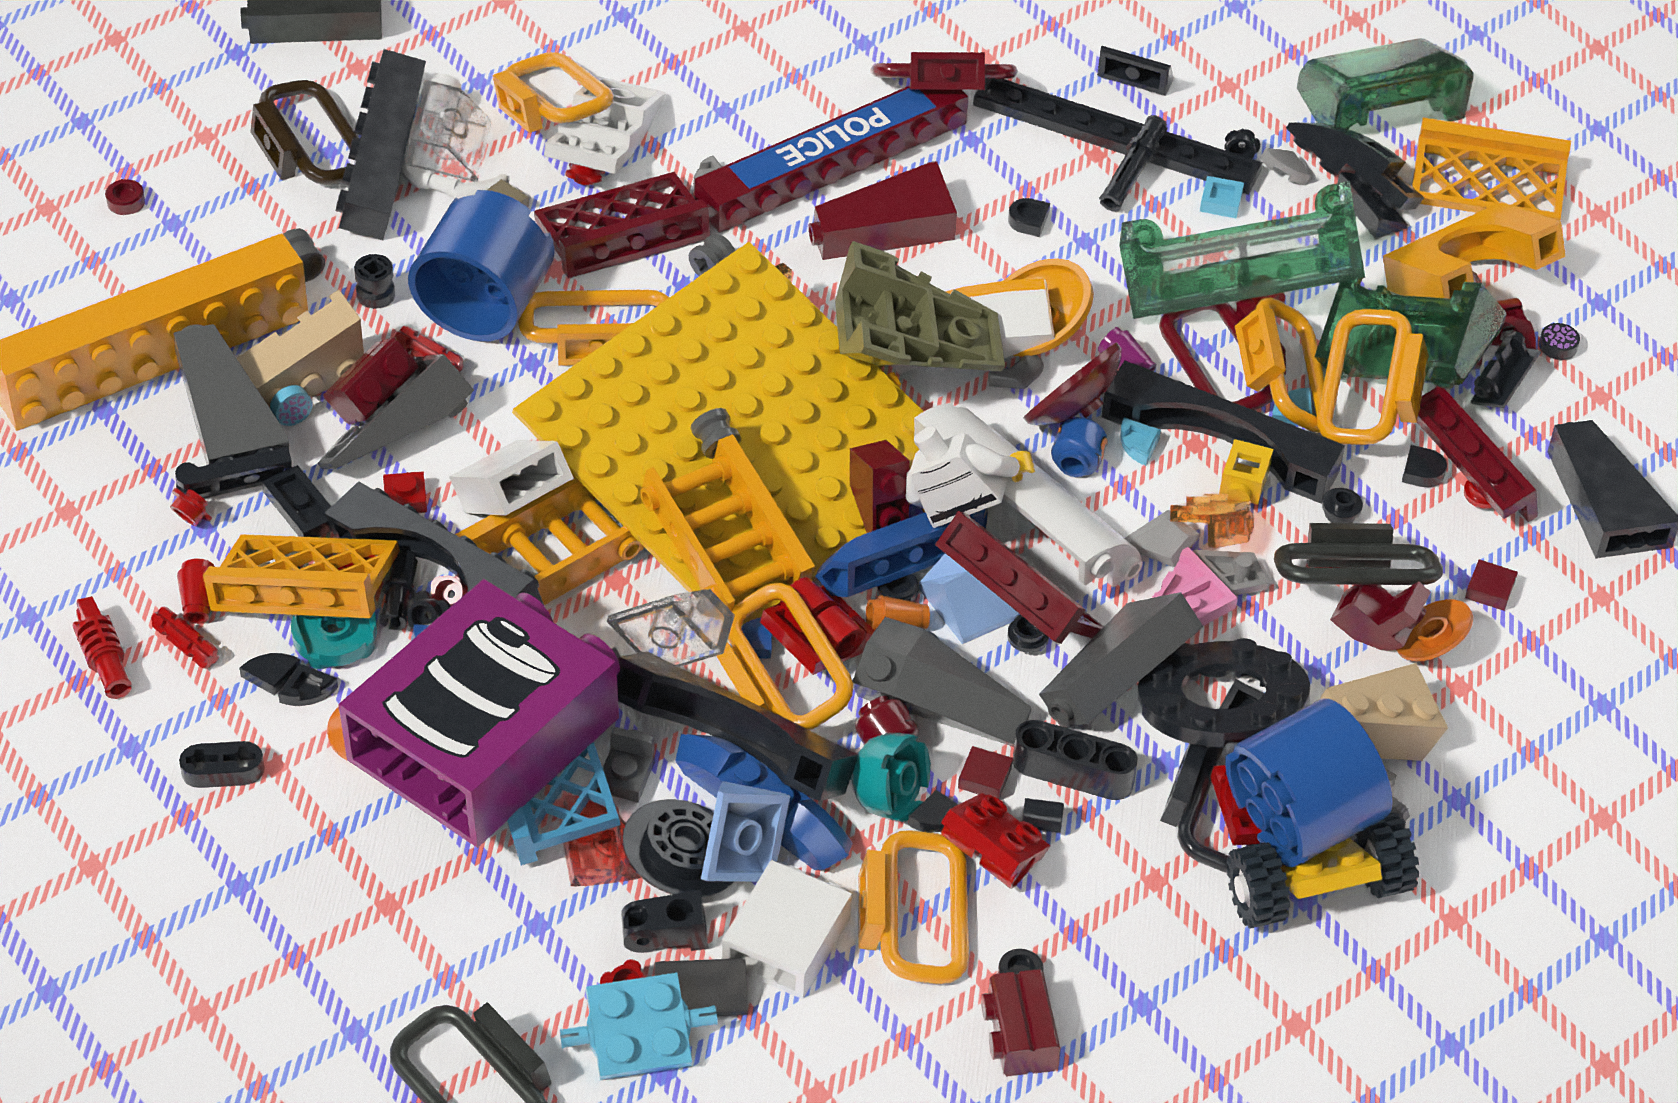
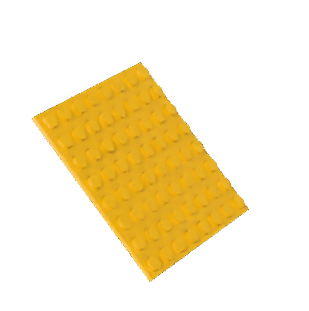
M749 241L514 407L512 411L539 441L558 442L571 473L623 526L630 530V533L724 629L725 623L722 624L714 611L710 612L706 608L699 585L654 511L647 510L643 504L640 490L646 470L654 467L663 483H666L712 464L713 459L706 458L701 449V439L695 438L690 427L694 420L705 412L715 408L726 409L731 418L730 426L736 428L742 438L739 445L814 563L815 568L811 577L813 580L816 578V573L821 565L849 541L867 533L850 487V448L887 440L910 460L911 469L915 453L920 450L914 444V418L924 412L877 365L854 360L840 354L837 326ZM717 479L678 495L673 499L683 516H686L732 497L733 493L725 481ZM737 512L693 532L705 550L752 530L753 525L746 514ZM757 545L713 565L724 583H727L773 563L774 559L766 547ZM781 578L776 579L770 583H767L763 586H760L756 589H753L749 592H746L740 596L735 597L734 606L746 597H748L749 595H751L752 593H754L755 591H757L758 589L766 585L773 583H783L786 585L789 584L787 580L784 581ZM773 600L744 619L742 625L751 620L761 618L763 610L779 604L780 600Z

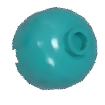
M885 733L869 739L858 752L859 755L851 781L858 802L869 813L888 820L905 822L909 820V816L923 803V801H915V799L919 795L920 787L928 788L931 761L926 744L917 742V736L904 733Z

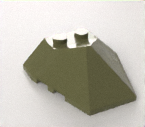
M854 241L851 243L835 298L840 354L874 365L1002 371L1004 369L1005 361L997 312L953 289L951 294L941 290L930 283L932 276L922 271L918 276L898 266L899 258L888 252Z

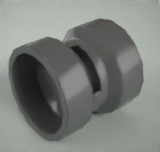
M294 228L283 233L303 261L305 282L319 276L325 267V258L319 249L314 246V241L308 232L301 228Z

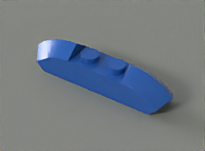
M988 508L969 515L982 527L987 528ZM925 512L861 535L846 543L830 556L817 571L816 578L831 596L850 597L934 566L945 554L935 544L950 522L933 528Z
M681 734L675 760L685 776L715 798H717L718 790L723 781L784 793L790 796L781 846L813 870H825L849 856L853 844L834 818L810 797L784 784L767 766L742 748L725 739L708 735Z

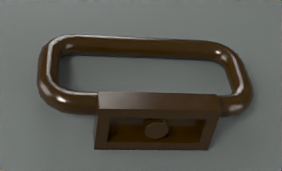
M294 80L267 87L261 93L259 103L253 104L250 133L280 180L295 177V170L298 167L308 180L317 184L335 185L342 183L346 167L332 170L316 167L274 103L277 99L305 94L314 97L350 150L353 137L359 138V136L354 133L353 127L329 91L323 85L310 80Z

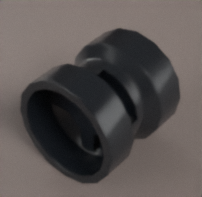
M367 254L359 258L354 265L355 281L357 282V300L361 305L372 309L388 306L395 298L392 262L389 258L380 254Z

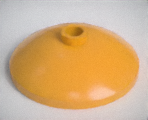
M1044 259L1016 270L1003 280L1045 279L1048 287L1055 336L1054 340L1012 356H1033L1053 350L1069 340L1082 326L1091 310L1094 291L1090 278L1078 264L1065 259Z

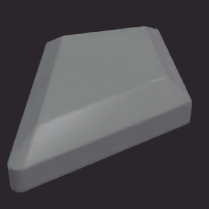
M1168 509L1124 539L1132 544L1139 551L1140 555L1175 567L1179 562L1182 550L1186 547L1191 549L1201 535Z
M1193 550L1235 595L1268 589L1269 582L1254 552Z

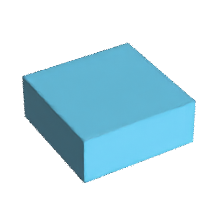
M1207 176L1199 212L1237 219L1244 183Z

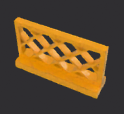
M1423 117L1417 141L1412 187L1424 197L1420 204L1474 213L1499 203L1494 196L1507 190L1516 200L1511 205L1561 221L1571 140ZM1424 154L1441 155L1446 160L1434 167L1424 157ZM1464 159L1479 161L1483 166L1471 173L1461 161ZM1501 165L1517 167L1520 172L1508 178L1498 167ZM1453 166L1463 178L1450 184L1440 173ZM1538 171L1555 173L1557 178L1545 184L1535 173ZM1490 172L1500 184L1487 190L1478 178ZM1431 178L1442 188L1437 193L1419 191L1420 184ZM1526 178L1537 188V190L1527 196L1515 186V184ZM1470 184L1479 196L1474 199L1463 198L1457 190ZM1544 196L1554 206L1553 212L1538 210L1532 202Z
M241 534L220 567L209 566L203 575L210 610L220 612L371 618L376 609L373 596L400 550L396 540ZM247 550H260L250 555L245 554ZM294 551L298 552L288 557L285 556L286 554ZM332 553H340L327 559L324 557ZM370 555H378L368 560L364 559ZM273 559L275 560V562L270 563V564H267V565H265V566H262V567H259V566H258V565L263 564V563H265V562H268V561H270V560H273ZM311 561H314V562H315L314 564H311V565L306 566V567H304V568H301V569L297 568L298 566L304 565V564L309 563V562H311ZM352 562L355 564L340 571L337 569Z

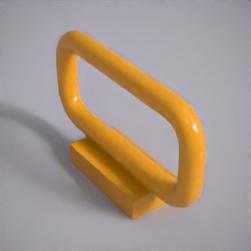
M557 52L542 53L510 65L504 71L492 75L499 108L529 133L543 129L541 116L555 123H571L606 110L614 99V95L609 87L570 57ZM558 67L595 95L596 98L572 107L557 108L519 77L543 68Z
M648 289L536 292L519 318L518 326L521 334L530 341L544 344L558 343V366L575 365L633 323L557 324V328H540L534 325L535 309L546 306L653 305L657 307L669 297L660 291Z
M1264 298L1259 301L1252 313L1235 325L1246 385L1259 392L1269 384L1274 403L1285 418L1311 432L1320 433L1317 428V414L1325 378L1313 327L1306 317L1293 307L1274 298ZM1275 316L1291 324L1299 334L1316 416L1297 407L1288 395L1283 373L1286 371Z
M1361 309L1346 314L1338 321L1333 334L1317 414V428L1323 437L1340 444L1370 445L1384 440L1393 431L1397 414H1399L1401 422L1417 423L1429 355L1423 334H1412V326L1404 315L1392 310ZM1359 325L1392 326L1396 329V337L1379 423L1371 429L1336 427L1333 424V416L1351 330Z
M783 583L769 584L758 589L733 607L725 621V633L729 643L725 641L714 648L713 652L742 698L808 730L822 725L848 705L853 695V681L850 673L800 594L793 587ZM773 600H781L786 604L836 684V691L830 699L804 715H796L791 711L741 629L744 619Z
M913 830L898 831L891 834L882 844L881 851L867 849L858 874V948L876 951L879 942H881L882 959L889 971L899 978L909 981L933 984L951 983L960 979L967 970L969 962L967 861L965 853L941 834ZM903 848L937 851L944 854L949 860L951 962L945 966L911 963L903 959L899 954L898 852Z

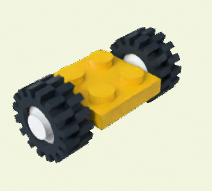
M1390 813L1388 817L1355 834L1357 839H1354V841L1348 838L1295 867H1288L1282 864L1281 859L1277 858V851L1275 848H1271V844L1268 842L1231 850L1228 853L1229 857H1227L1226 863L1229 868L1226 871L1231 882L1228 883L1229 891L1233 892L1234 897H1232L1234 906L1237 905L1238 907L1237 914L1239 918H1242V923L1250 929L1285 921L1290 914L1288 911L1290 901L1287 898L1290 892L1298 899L1365 884L1367 888H1370V893L1373 896L1383 898L1415 890L1414 888L1418 885L1416 879L1419 878V871L1416 868V865H1419V860L1414 855V850L1417 849L1415 842L1411 843L1410 837L1412 834L1410 829H1405L1406 822L1403 818H1400L1399 814Z

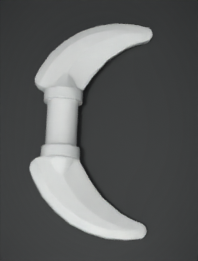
M414 147L405 153L401 169L405 179L419 189H434L445 192L453 197V199L475 195L477 190H487L501 179L506 181V174L503 173L487 180L475 182H461L457 178L451 179L437 175L434 171L426 170L419 163L417 148Z

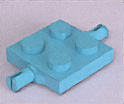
M678 973L586 986L589 1010L586 1026L559 1029L562 1049L589 1044L597 1060L599 1079L606 1080L692 1066L689 1044L691 1028L718 1025L715 1005L688 1010L686 1003L681 997Z

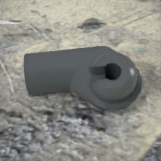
M1026 355L1011 368H1004L1002 371H990L989 386L1025 389L1042 374L1044 369L1043 361L1038 355Z

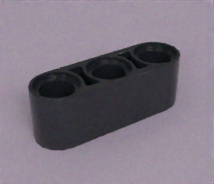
M1040 720L1025 721L1016 729L1013 765L1019 773L1109 800L1125 799L1132 793L1138 757L1131 747Z

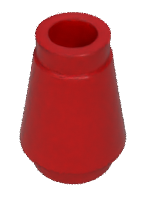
M194 558L186 560L182 563L181 569L176 574L183 619L191 624H202L209 620L210 606L203 575L209 566L215 567V565L206 559Z

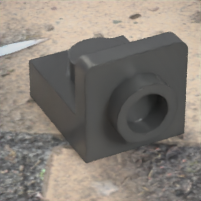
M614 727L610 734V751L604 763L603 771L612 796L639 803L655 763L654 737L638 730Z

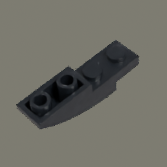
M1289 122L1286 126V129L1295 136L1293 139L1294 143L1301 149L1313 152L1320 158L1319 164L1324 170L1335 176L1341 172L1353 173L1361 183L1378 190L1382 194L1381 200L1393 210L1416 209L1424 199L1419 192L1398 175L1406 162L1379 142L1356 131L1325 123Z

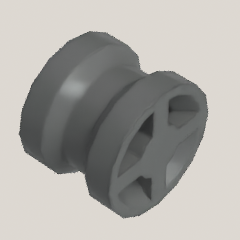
M713 233L704 240L703 246H696L689 252L688 260L694 272L700 276L736 250L726 237Z
M715 408L705 412L696 418L690 427L695 438L701 439V449L706 458L709 459L714 458L718 440L732 434L739 444L742 439L737 429L730 426L731 418L724 408Z

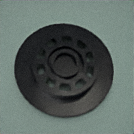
M664 799L653 801L640 807L626 822L623 831V847L626 857L635 872L658 890L671 895L701 890L702 898L724 891L734 882L705 881L701 879L714 815L712 810L690 801Z

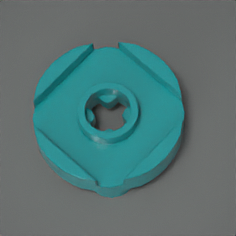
M375 612L371 618L296 615L295 618V615H293L291 633L294 647L302 657L308 660V664L311 667L319 670L343 666L359 659H365L373 653L374 642L377 637ZM331 624H336L338 628H344L336 633L328 632V626Z

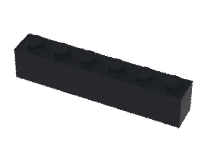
M383 48L380 62L372 61L366 83L373 84V88L365 87L360 108L367 109V112H359L354 133L360 134L361 137H353L348 159L355 162L354 164H346L341 185L348 186V190L340 189L335 208L336 212L342 213L339 229L383 241L394 204L426 60Z

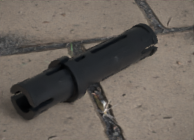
M1156 115L1148 116L1138 135L1131 138L1127 144L1125 157L1099 197L1100 204L1105 209L1112 212H1117L1121 209L1124 200L1136 183L1143 168L1154 159L1157 151L1156 146L1168 130L1167 123L1161 117Z

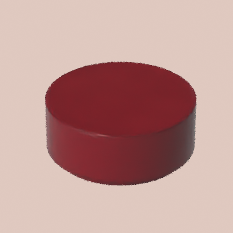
M131 179L117 180L111 183L105 190L107 207L115 214H134L141 210L145 204L143 187L137 181Z

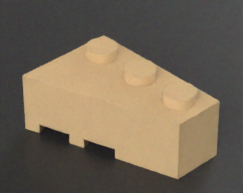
M339 289L329 295L331 302L312 315L307 310L297 317L300 321L299 324L281 336L274 332L237 357V360L269 408L274 395L287 386H301L310 397L328 390L364 354L361 318Z
M1417 663L1328 687L1319 698V700L1323 698L1332 699L1346 708L1366 731L1382 759L1423 761L1448 729Z

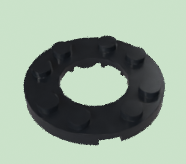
M1240 638L1234 641H1214L1197 644L1184 643L1138 681V701L1142 707L1144 719L1164 735L1194 745L1225 747V742H1241L1309 706L1310 681L1307 673L1292 659L1289 653L1257 645L1252 639ZM1231 671H1235V677L1237 678L1250 675L1260 681L1261 687L1266 688V692L1259 700L1247 706L1233 709H1214L1198 705L1189 700L1182 691L1183 686L1189 680H1200V674L1210 678H1219L1228 675Z

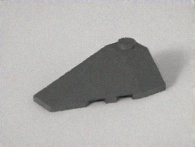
M444 354L416 357L414 360L418 368L382 405L377 406L378 409L367 420L363 421L364 423L360 428L356 425L347 430L317 464L321 469L339 468L447 416L452 418L468 405L466 398L474 389Z
M888 617L882 620L866 643L853 678V687L857 697L871 701L886 695L889 699L903 701L910 714L1014 747L1016 729L1021 723L1028 721L1032 710L1030 705L927 630Z

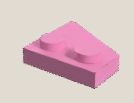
M1189 547L1182 550L1179 562L1172 572L1169 571L1162 581L1161 589L1152 596L1154 598L1181 592L1203 626L1236 609L1238 600L1237 596Z

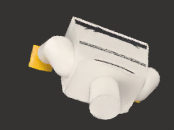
M934 426L926 427L914 438V442L920 450L915 453L912 467L907 472L906 499L910 504L921 507L923 513L926 512L933 528L951 522L958 511L970 515L1002 503L1008 480L1007 477H1011L1014 482H1019L1023 479L1022 473L1029 472L1032 474L1035 472L1032 455L1028 451H1017L1010 456L1000 455L976 443L968 434L964 433L943 440Z

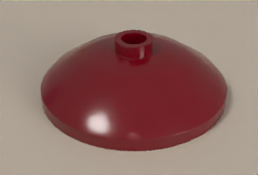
M1117 342L1108 347L1040 401L1023 419L1027 424L1039 426L1059 424L1075 417L1079 413L1084 418L1089 417L1104 404L1099 397L1110 387L1116 377L1122 348Z

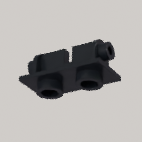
M1513 331L1511 334H1506L1495 352L1497 360L1491 359L1480 376L1475 379V395L1470 401L1471 404L1505 408L1541 354V351L1526 348L1524 344L1525 337L1519 332Z

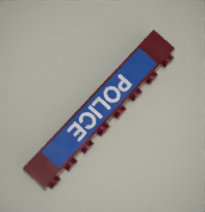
M909 85L695 178L694 198L695 200H704L708 206L709 223L718 233L723 232L763 213L770 212L790 201L804 197L824 186L833 184L851 174L865 170L885 159L894 157L912 147L926 143L946 132L959 128L967 123L969 96L963 90L910 89Z

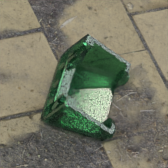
M1416 38L1310 59L1300 70L1296 88L1317 123H1325L1347 129L1356 123L1359 126L1367 125L1370 111L1429 100L1428 103L1434 112L1441 111L1442 109V114L1446 120L1451 122L1465 119L1474 80V72L1464 58L1426 38Z
M1342 274L1314 357L1327 369L1335 327L1338 321L1346 314L1361 309L1397 311L1408 319L1412 326V334H1423L1429 355L1424 383H1431L1441 388L1451 389L1454 385L1463 384L1501 332L1506 312L1482 283L1464 282L1461 291L1454 290L1452 298L1448 299L1392 295L1384 285H1377L1376 291L1361 286L1362 278L1360 275ZM1359 325L1354 327L1349 334L1341 380H1347L1349 377L1388 380L1396 329L1388 325Z

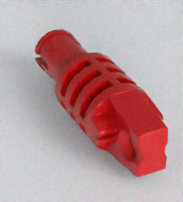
M93 596L77 599L76 617L78 621L72 622V627L87 665L91 670L99 674L105 689L104 692L108 698H122L131 691L132 683L122 664L125 653L109 615L104 616L101 614Z

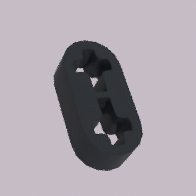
M249 741L194 744L184 749L179 758L183 781L195 788L253 784L263 776L265 770L262 750L257 744ZM241 760H249L247 766L239 767ZM198 762H205L203 769H195Z

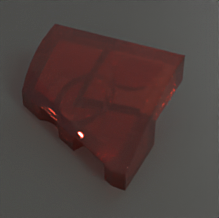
M565 795L562 808L570 811L579 796ZM589 800L580 815L591 819L607 814L605 806ZM616 805L621 825L563 843L571 887L601 885L641 878L630 865L624 852L623 831L626 821L621 818L619 808ZM559 818V823L561 825L563 820Z

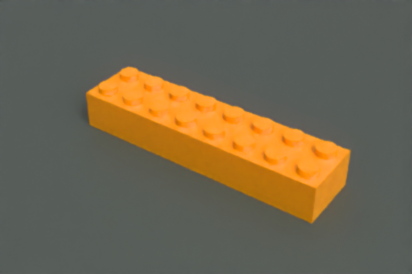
M283 233L2 338L0 339V406L15 430L19 431L180 368L175 352L174 332L181 331L187 326L214 324L229 348L295 324L299 322L297 317L308 310L303 261Z

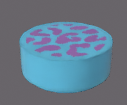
M298 385L287 386L279 390L270 403V410L278 422L284 426L299 424L308 417L313 407L311 397L304 388Z

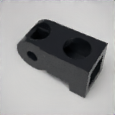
M701 890L637 900L628 903L621 910L623 945L629 951L646 953L659 947L665 948L690 944L691 951L709 949L706 914Z

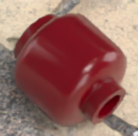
M886 695L880 696L865 704L858 711L860 717L856 721L855 729L863 745L869 739L885 733H904L917 737L919 735V728L905 703L901 700L889 699Z

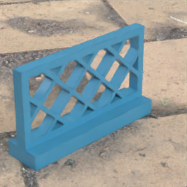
M594 742L566 766L560 777L556 776L548 783V785L553 787L544 800L533 797L507 820L521 866L538 861L536 851L621 825ZM578 767L594 773L586 787L569 781ZM563 790L579 796L570 811L553 805ZM589 800L605 806L607 814L591 819L580 815ZM531 808L536 809V812L534 813V815H533V812H532V809H531ZM546 814L563 820L558 829L539 834L537 827Z

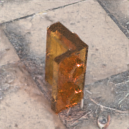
M1210 492L1204 493V495L1186 496V503L1170 505V521L1208 523L1209 548L1226 547L1250 541V535L1254 530V515L1251 512V501L1228 500V493Z

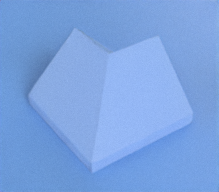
M946 553L919 582V590L961 644L1003 627L1020 615Z
M723 781L717 794L701 879L705 881L758 882L771 860L778 861L790 796L784 793Z

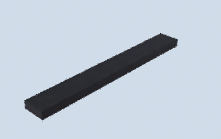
M985 78V90H977L973 98V106L1124 155L1127 153V144L1131 138L1138 135L1143 126L1142 123L1006 79ZM1167 131L1156 146L1157 151L1154 159L1149 162L1206 181L1207 176L1243 182V193L1249 195L1259 177L1263 163Z

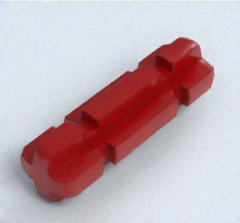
M402 326L395 333V339L398 340L407 352L412 350L411 355L419 357L444 354L459 372L463 370L464 359L451 350L447 353L446 347L423 334L417 336L419 332L413 328Z
M163 606L157 612H153L151 615L152 627L161 635H167L166 639L186 656L193 657L192 661L198 666L208 669L213 663L218 661V648L210 641L203 640L204 637L182 618H176L177 614L170 608Z

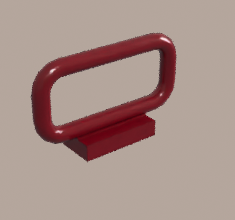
M910 52V63H874L870 68L872 76L877 78H910V89L985 90V78L1011 79L1017 76L1018 68L1014 64H985V52Z
M1204 294L1170 307L1161 316L1159 323L1161 335L1195 388L1219 396L1175 329V323L1197 312L1213 310L1218 313L1238 343L1235 325L1256 309V304L1251 297L1237 301V311L1235 312L1233 307L1224 298ZM1280 342L1286 368V349ZM1266 385L1257 393L1233 402L1253 410L1264 407L1273 401L1270 385Z

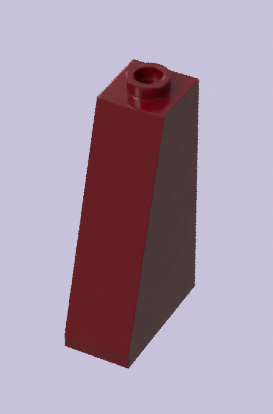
M933 161L814 206V222L808 224L809 239L812 246H818L822 260L847 257L849 247L853 241L882 251L955 240L957 211L938 162Z

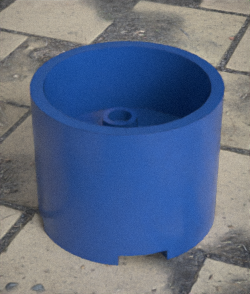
M477 190L475 195L459 199L455 198L410 267L408 284L412 297L428 318L454 335L474 341L501 339L513 330L553 263L555 249L551 234L544 233L529 216L532 210L507 195L489 190Z
M1323 698L1239 742L1235 745L1234 751L1226 755L1227 778L1238 808L1246 806L1251 820L1262 831L1257 834L1258 841L1260 843H1270L1271 848H1275L1277 851V858H1280L1282 864L1288 867H1295L1300 863H1304L1388 817L1392 810L1393 799L1390 781L1376 747L1356 718L1341 704L1332 699Z

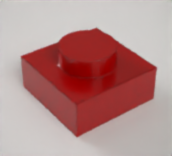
M424 471L383 474L384 492L392 500L401 505L409 504L418 513L427 512Z

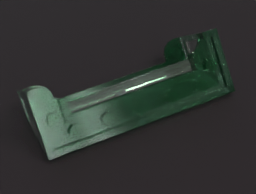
M1350 181L1330 184L1320 189L1315 197L1316 212L1164 239L1160 226L1150 219L1122 222L1119 248L1133 319L1366 278Z

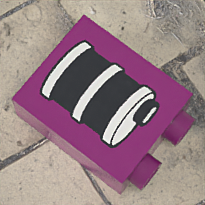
M483 579L338 704L347 761L478 848L505 824L521 806L523 807L619 719L616 676L620 671L619 661L613 650L599 637L587 633L578 638L555 624L546 607L532 595L518 593L515 597H512Z

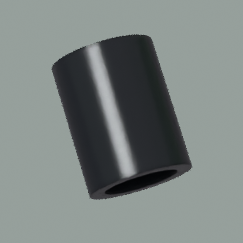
M1025 798L1022 821L1032 824L1040 831L1061 833L1064 803Z

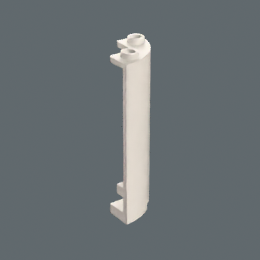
M952 403L940 404L914 418V438L924 428L934 426L943 440L964 433L968 434L976 443L1000 455L1010 456L1012 453L1019 451L962 404L960 407H956ZM1034 464V473H1022L1023 479L1019 482H1014L1011 477H1007L1008 480L1003 498L1079 562L1078 580L1086 586L1094 579L1107 575V583L1114 588L1124 580L1129 581L1140 572L1143 562L1139 551L1037 465Z

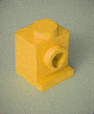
M1234 439L1222 473L1219 495L1226 496L1227 500L1236 506H1245L1248 503L1258 505L1269 476L1273 449ZM1240 458L1259 463L1260 466L1257 468L1238 463Z

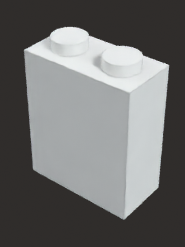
M515 440L449 476L465 513L503 516L574 479L557 441Z
M771 860L722 939V959L743 958L746 960L747 976L804 999L850 920L852 893L845 891L841 886L833 882H824L809 876L795 866H785Z

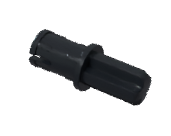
M409 550L398 553L391 566L389 580L383 584L385 600L379 621L385 627L387 626L388 619L391 617L388 628L390 630H401L406 627L410 600L416 594V587L413 584L418 560L415 558V553Z

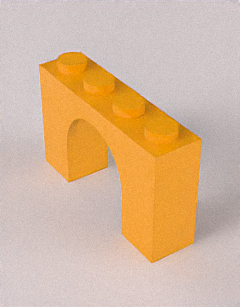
M1500 202L1391 251L1382 257L1388 291L1448 312L1476 299L1470 262L1485 259H1501L1538 270L1566 257L1561 221Z

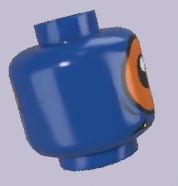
M1082 417L1070 418L1064 421L1057 431L1051 448L1052 460L1060 471L1068 476L1081 477L1091 475L1099 469L1108 445L1107 434L1099 424L1091 419Z

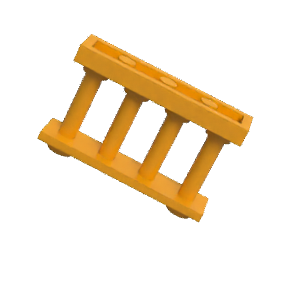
M733 434L718 440L712 464L666 483H663L654 467L646 470L640 490L643 504L647 510L654 511L699 585L706 608L710 612L714 611L722 624L725 623L729 612L734 607L735 597L779 578L784 581L787 580L788 584L791 585L800 578L812 577L815 568L814 563ZM717 479L725 481L733 493L732 497L686 516H683L673 499L678 495ZM734 513L746 514L753 525L752 530L708 549H703L693 532ZM757 545L766 547L774 559L773 563L727 583H724L713 565Z
M574 475V479L506 516L489 515L455 534L458 537L466 536L470 538L478 548L489 554L491 552L498 554L507 548L514 547L538 573L534 577L539 583L538 591L544 605L620 562L633 559L644 549V546L630 533L627 527H620L598 505L595 497ZM576 510H581L606 536L587 546L561 518ZM541 529H548L572 555L553 565L527 537Z

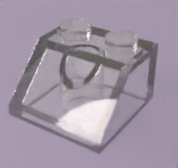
M424 79L404 165L472 182L478 181L492 119L461 88Z
M711 589L674 594L608 615L606 622L636 653L648 651L681 667L724 654L735 615Z

